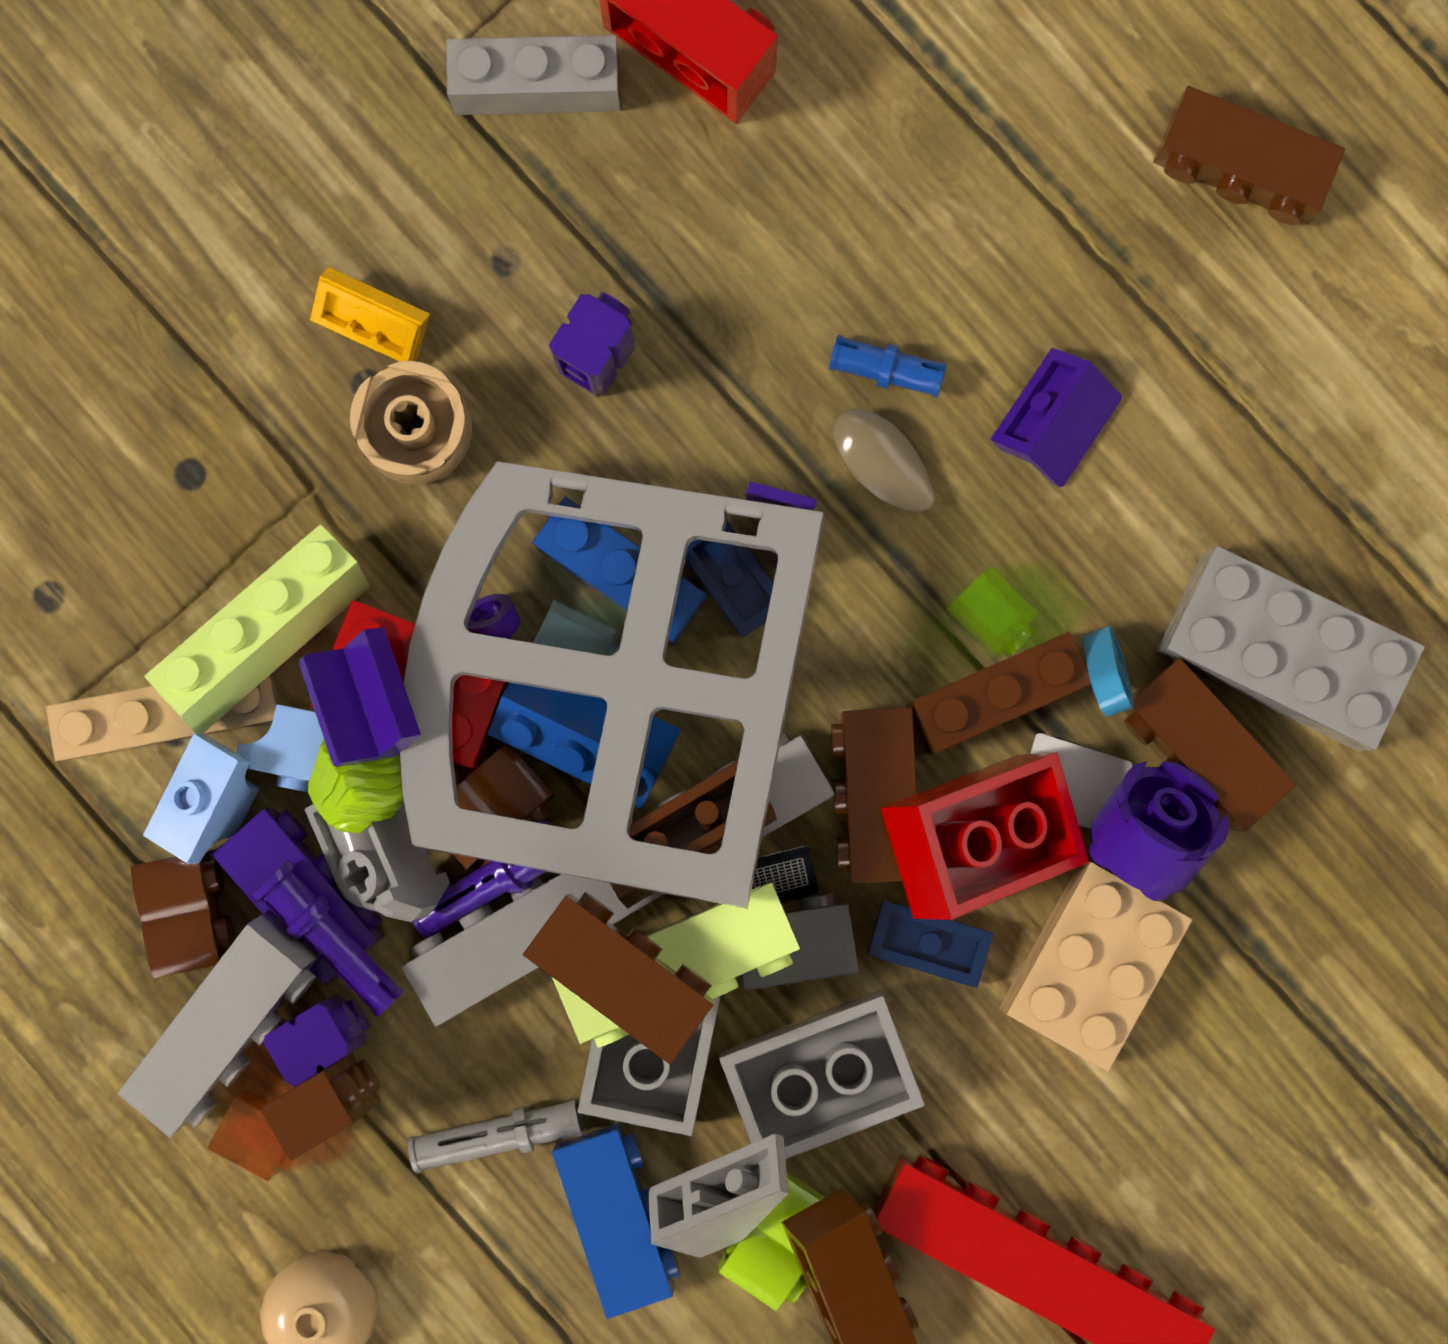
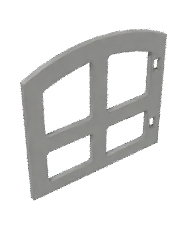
M497 461L467 503L442 549L425 590L410 642L404 686L421 736L400 752L402 791L412 845L430 850L748 909L824 523V513ZM553 486L586 491L583 495L581 509L551 504ZM536 513L636 529L642 532L643 538L621 644L615 654L606 656L469 632L468 621L482 586L499 552L524 514ZM726 513L761 519L757 535L750 536L725 532ZM695 540L768 550L778 555L757 669L750 678L742 679L671 667L665 662L687 548ZM469 675L596 697L606 701L607 711L583 823L578 828L569 829L461 809L457 797L452 738L454 683L460 676ZM665 709L741 723L744 727L721 848L714 854L633 840L630 836V826L654 714L659 710Z

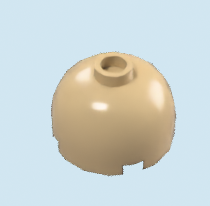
M320 1251L299 1256L291 1263L282 1267L266 1288L260 1310L262 1335L267 1344H366L373 1334L379 1312L376 1289L370 1278L367 1280L364 1273L356 1267L357 1264L344 1255Z

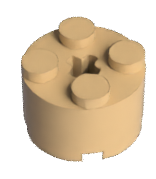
M399 361L388 365L387 368L379 371L372 377H368L360 385L351 404L350 427L360 451L382 474L395 481L418 485L443 480L452 474L469 449L472 437V420L468 406L455 385L441 371L428 364L416 361ZM417 413L424 422L421 429L414 428L411 435H408L400 424L402 420L411 421L414 414Z

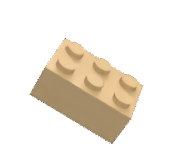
M1092 862L1076 868L999 1009L1109 1072L1193 919L1161 901H1153L1147 898L1139 889L1130 886L1117 876Z

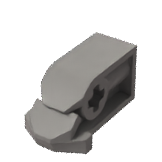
M404 800L403 805L393 817L381 821H372L371 825L361 833L336 830L322 818L314 804L305 808V812L335 882L342 895L355 906L379 912L386 917L408 922L425 918L431 914L450 881L446 872L436 875L425 848L412 845Z

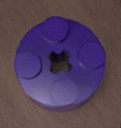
M1146 761L1137 763L1129 769L1095 815L1092 823L1093 842L1090 845L1089 851L1091 857L1099 866L1110 869L1118 878L1130 886L1139 889L1147 898L1153 901H1163L1170 894L1182 891L1193 881L1226 840L1229 822L1226 814L1221 819L1214 805L1219 797L1213 788L1196 773L1176 763L1165 761L1159 767H1144L1147 763Z

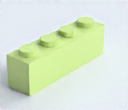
M320 524L144 677L195 734H203L344 611L352 600L355 601L368 590L370 585L358 562Z
M772 882L752 889L748 909L717 904L646 935L663 949L657 957L659 960L676 972L684 964L708 981L712 986L706 994L712 999L738 988L735 977L757 968L760 977H764L793 964L790 953L800 949ZM552 977L580 1044L594 1038L596 1046L599 1048L629 1035Z

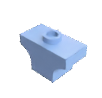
M276 704L273 722L267 734L253 743H239L237 754L250 761L247 769L278 775L276 786L308 792V783L320 745L324 739L316 713Z
M193 734L143 836L186 863H199L214 843L223 838H231L239 831L260 789L245 779L250 761L207 735Z

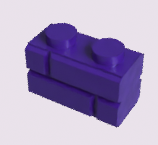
M603 292L600 293L598 298L589 293L588 295L581 294L567 315L569 324L562 323L549 344L559 374L596 397L605 396L617 377L616 368L624 366L635 348L631 331L632 321L627 317L630 310L623 303Z
M337 994L316 1004L294 1019L264 1036V1045L286 1083L295 1087L366 1044L367 1035L365 1030L370 1028V1024L363 1009L354 998L347 1001L345 997Z

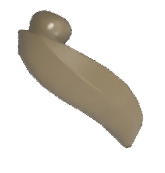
M864 409L846 410L836 418L833 425V438L836 449L843 463L865 488L889 504L908 511L923 512L931 508L934 502V494L926 469L907 437L894 424L878 414Z

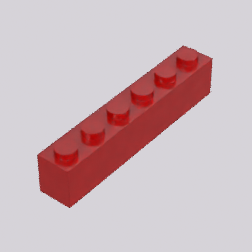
M921 1154L918 1155L915 1162L902 1155L900 1156L873 1208V1212L883 1232L1092 1344H1208L1215 1331V1328L1201 1316L1205 1307L1175 1290H1173L1170 1298L1150 1288L1154 1280L1141 1271L1125 1263H1122L1119 1271L1099 1261L1102 1252L1094 1246L1075 1236H1071L1068 1243L1048 1234L1051 1225L1045 1220L1021 1208L1017 1216L997 1207L1000 1200L999 1196L969 1181L966 1189L945 1179L949 1173L947 1168Z

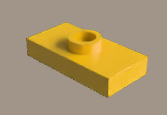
M328 267L320 275L310 320L394 360L416 361L420 353L430 313Z

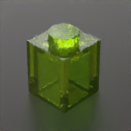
M992 566L987 568L945 609L991 658L999 654L1003 649L1010 656L1019 650L1035 634L1028 625L1039 615Z

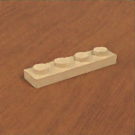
M274 672L203 734L207 735L273 722L276 704L279 705ZM152 686L45 706L55 762H64L191 738L195 734Z

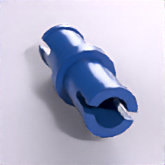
M838 334L829 370H837L877 381V387L887 390L891 384L938 398L947 363L898 352V345L888 343L887 347L883 348L848 339Z

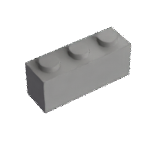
M616 35L446 39L447 96L455 115L621 111L620 57Z

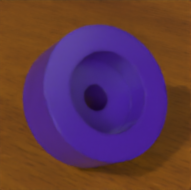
M492 594L476 601L467 626L471 633L512 639L511 635L519 627L521 618L512 599L508 595Z

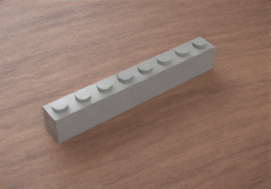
M785 732L782 733L769 799L777 820L764 827L762 837L835 795L801 735L789 741ZM733 761V762L729 763L728 765L722 767L721 769L715 771L714 773H712V774H710L709 776H707L706 779L709 778L710 776L716 774L717 772L721 771L722 769L726 768L727 766L731 765L732 763H734V762H736V761ZM685 789L679 792L678 794L672 796L671 798L665 800L664 802L657 805V808L672 800L673 798L677 797L678 795L684 793L687 790ZM637 818L633 819V820L631 821V823L635 822V821L638 820V819H637ZM560 874L543 884L538 876L533 879L531 887L524 892H509L514 902L495 913L488 903L460 919L459 922L464 931L444 941L440 932L410 948L409 950L414 960L403 965L402 969L434 1026L437 1027L538 968V966L522 954L567 894H572L578 900L584 892L592 895L614 912L608 921L614 924L666 893L655 892L627 909L618 899L610 883Z

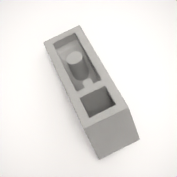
M775 1133L648 1188L651 1244L701 1258L743 1241L789 1194L783 1136Z

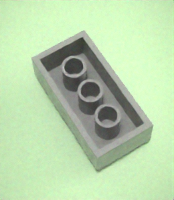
M1215 546L1202 554L1155 653L1170 661L1180 657L1193 672L1360 752L1377 749L1425 646L1236 554Z

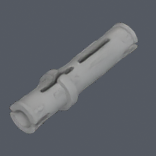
M573 1099L566 1103L527 1111L526 1107L523 1106L514 1108L512 1115L467 1124L422 1136L408 1137V1153L412 1169L417 1174L422 1173L424 1170L471 1161L520 1149L521 1153L525 1154L534 1152L535 1145L573 1136H583L581 1113H577L578 1103L576 1099Z

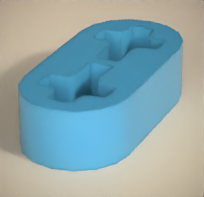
M1107 626L1083 635L1089 678L1103 715L1109 717L1134 708L1126 661L1113 628Z

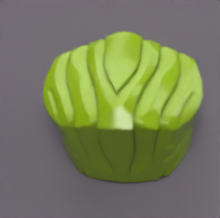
M323 739L308 783V793L322 818L336 830L361 833L371 825L372 821H381L393 817L403 805L404 800L400 753L395 757L336 767L331 761L325 740Z

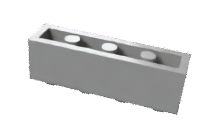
M270 909L246 925L117 1093L169 1138L187 1123L196 1129L206 1119L218 1103L211 1096L221 1083L228 1088L239 1077L251 1061L243 1055L253 1041L259 1046L265 1042L264 1036L275 1030L283 1020L276 1012L285 1000L288 999L294 1004L316 978L309 970L320 956L302 937L298 940H295L293 936L289 938L284 932L286 925Z

